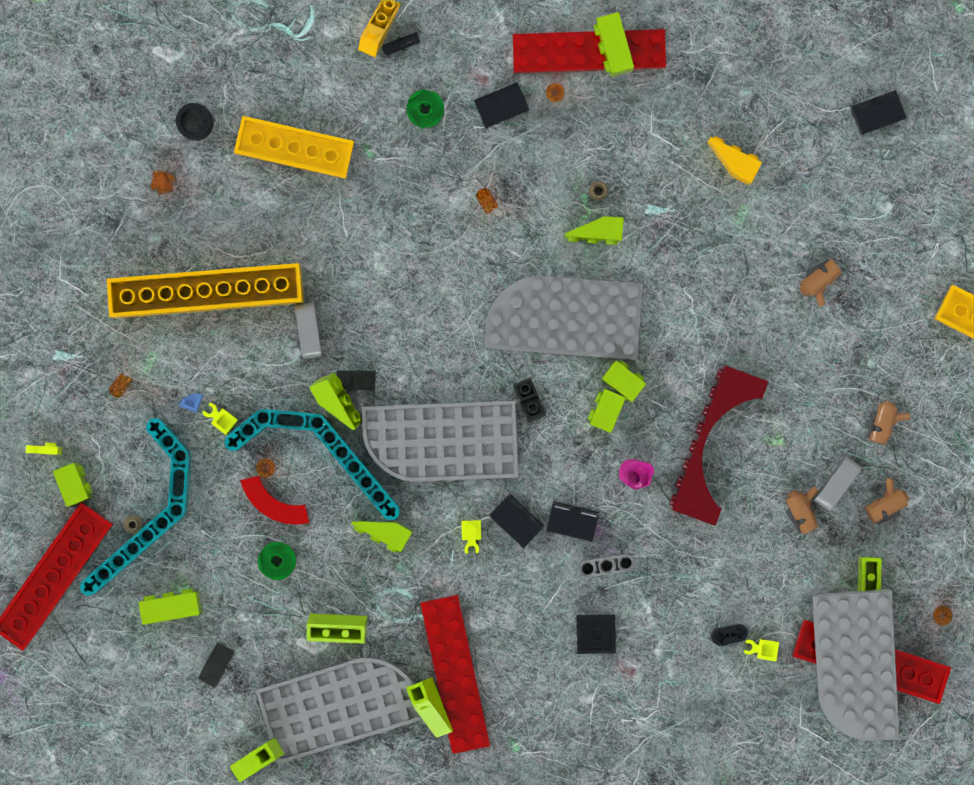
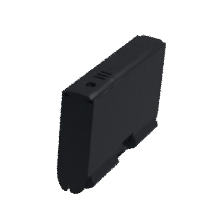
M518 82L474 100L485 129L529 111Z
M896 90L850 107L860 135L906 119Z
M511 494L489 515L523 548L544 527Z
M553 501L546 531L593 542L599 512Z

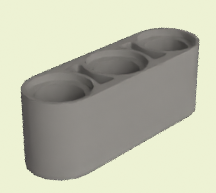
M315 302L296 304L295 311L303 359L322 357Z
M848 456L843 457L813 500L827 511H831L859 474L862 467Z
M623 553L582 560L578 569L582 576L590 578L631 571L635 566V561L632 556ZM628 557L631 561L630 565L623 568L620 561ZM605 560H609L612 564L611 568L607 571L601 568V564ZM584 564H592L593 569L590 573L582 571Z

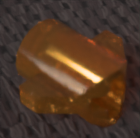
M154 171L150 185L151 189H157L159 195L172 192L171 183L176 181L175 177L167 171Z
M483 188L477 192L476 199L486 214H489L498 207L489 189Z
M120 373L110 385L109 393L116 398H120L131 385L133 379Z

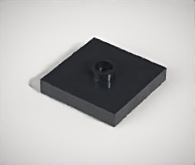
M615 614L576 615L577 654L616 653Z

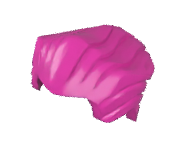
M628 459L620 466L619 478L630 488L640 489L651 484L652 475L655 471L649 463Z

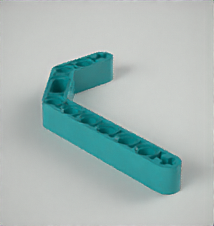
M260 409L225 438L226 448L231 451H238L267 427L313 431L384 518L394 520L400 515L398 504L323 415ZM263 412L269 416L266 423H262L259 420V416ZM282 414L300 415L303 417L304 422L299 427L285 426L278 422V418ZM317 417H320L323 421V425L320 428H315L313 425V420ZM247 425H252L254 428V432L250 436L245 434L244 431ZM328 432H332L335 435V440L332 443H328L325 440ZM240 436H242L246 439L245 441L244 439H239L236 442L238 446L230 445L232 443V438L237 439ZM340 447L347 449V455L344 458L339 457L337 454ZM354 461L360 465V469L356 473L352 472L349 467ZM365 476L370 477L372 480L370 487L362 485V479ZM377 491H381L384 494L382 502H377L374 499V494ZM389 499L390 503H388L387 505L390 508H396L394 512L396 515L393 516L391 514L388 516V509L386 508V506H384L382 509L380 505L386 503V501Z
M150 419L146 424V430L171 458L168 506L81 582L80 590L84 595L91 596L98 593L184 518L188 512L192 455L186 445L162 419ZM154 423H155V424H160V425L158 426L159 430H160L161 432H165V431H167V432L164 433V434H161L158 430H153L154 427H155L153 424H154ZM171 436L173 439V444L170 447L165 444V438ZM181 450L186 454L184 461H180L177 458V454ZM178 470H182L185 474L184 492L181 496L175 494V478ZM175 505H179L182 508V513L179 516L173 511ZM162 517L168 522L166 528H162L159 525V520ZM147 530L153 533V538L151 541H148L145 538V532ZM132 543L138 545V552L136 554L130 550ZM117 556H121L124 559L122 566L117 565ZM103 569H107L109 571V577L107 579L103 578L101 575V571ZM97 580L98 583L93 585L91 590H88L89 583Z

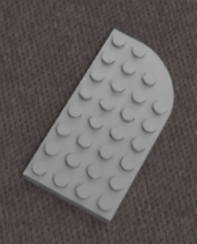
M531 276L518 280L499 294L489 310L486 321L484 349L637 360L643 284L549 276Z
M515 401L362 407V428L365 446L378 466L398 479L417 482L518 477Z
M891 589L812 594L817 688L823 712L836 728L853 738L864 741L899 739Z
M356 658L255 690L270 740L275 737L285 753L276 759L278 764L423 720L413 707L406 687L414 684L413 681L399 667L378 658Z

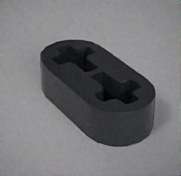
M740 623L719 627L712 631L711 639L718 646L733 644L745 640L748 636V630ZM738 627L744 630L740 638L737 635H731V633L737 631L736 628ZM718 632H721L723 635L728 634L727 637L722 638V642L715 639L718 636Z

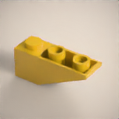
M381 0L361 35L359 51L373 57L377 56L401 6L400 3L394 0Z
M710 137L707 143L730 175L750 185L762 164L759 158L749 153L747 155L741 152L742 149L735 145L729 146L724 144L725 141L719 137Z

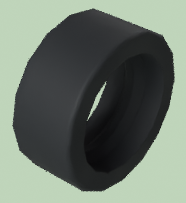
M199 103L184 105L176 115L178 131L191 141L205 139L213 129L214 120L211 113L205 106ZM191 111L201 112L206 119L204 129L198 133H191L184 126V118Z

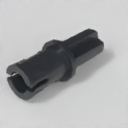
M414 32L402 38L399 36L398 39L383 44L382 49L385 55H390L400 50L405 51V48L420 43L417 32Z

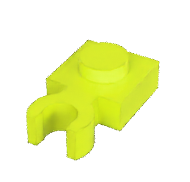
M209 403L208 405L213 408V412L209 414L203 411L202 413L206 417L214 418L211 424L227 435L238 422V419L224 408L219 412L215 404Z
M45 442V446L26 445L25 453L62 455V447H56L57 443Z
M481 520L462 521V540H468V543L465 545L466 554L468 553L469 546H474L476 553L479 552L476 540H481Z
M760 639L759 644H756L753 640H746L745 643L752 644L753 648L751 651L744 650L745 654L750 655L756 652L758 653V659L777 661L779 642Z

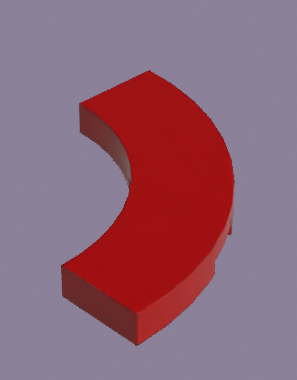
M260 476L240 480L249 501L265 516L285 524L310 523L306 504L290 505L276 500L265 489Z

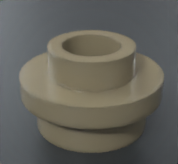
M596 181L591 184L589 194L594 200H603L608 194V187L605 183ZM600 188L602 193L596 194L595 189Z
M131 515L124 520L123 526L127 533L137 534L143 528V521L139 516ZM131 521L136 523L135 528L130 527Z

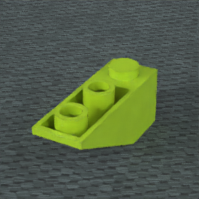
M604 216L565 233L564 238L568 239V242L578 243L579 240H587L589 244H598V241H605L606 245H617V242L621 243L624 218Z
M335 372L317 379L309 387L318 404L350 429H356L362 422L359 412L356 411L350 396L344 390L342 382Z
M351 522L354 526L353 530L360 534L366 532L371 535V540L378 544L382 541L387 544L386 548L394 553H397V551L402 552L413 532L397 522Z
M432 677L406 687L413 707L436 738L453 732Z
M274 737L229 767L240 783L285 753Z

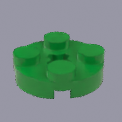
M419 90L410 96L406 113L413 125L420 129L432 128L439 124L444 116V103L437 93ZM422 105L430 106L428 114L420 112Z
M277 541L267 544L261 550L257 562L259 570L271 580H282L293 573L297 558L290 545ZM275 555H278L279 558H282L280 566H276V563H272V560L275 559Z

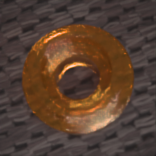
M552 83L546 88V97L549 101L559 102L563 99L565 91L562 85ZM557 90L559 94L553 96L551 92Z
M261 459L256 465V471L261 477H270L275 472V464L270 459ZM265 464L269 466L267 472L263 470V465Z
M939 606L934 610L933 619L937 624L944 626L952 621L953 614L948 607ZM941 612L945 613L944 619H940L939 617Z

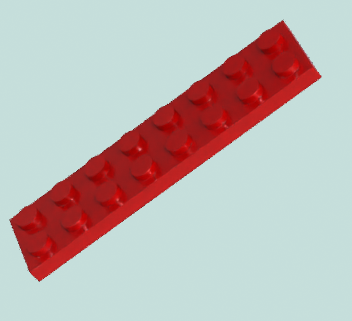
M665 29L624 30L634 69L666 68ZM594 31L513 34L514 73L605 70L603 63L606 61L605 55L600 53L598 43H601L599 35L596 36Z
M81 502L0 616V635L22 651L26 650L114 524Z
M458 594L420 602L440 698L453 729V732L448 733L452 754L488 747L490 742Z
M803 619L792 656L816 664L814 622ZM895 649L897 691L940 704L951 667Z

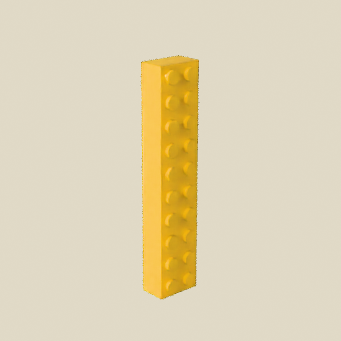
M299 263L106 279L109 317L113 319L304 303L302 268Z

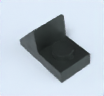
M337 370V377L341 380L344 390L375 391L376 371Z

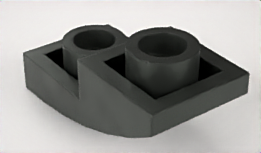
M531 378L513 385L528 423L546 416Z
M217 642L198 679L215 688L224 675L225 668L235 654L234 651Z

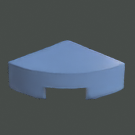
M198 393L188 395L181 400L178 406L197 413L204 395Z

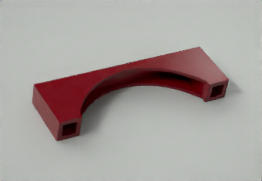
M726 365L717 371L715 379L718 381L716 386H712L708 397H711L709 405L705 404L702 412L704 419L702 423L699 422L695 431V433H698L695 441L692 440L689 451H691L690 457L685 459L682 469H684L683 476H679L675 487H678L676 495L672 494L669 501L671 510L714 526L717 524L722 508L718 507L711 497L704 479L702 457L706 439L715 423L730 409L748 400H762L769 382Z

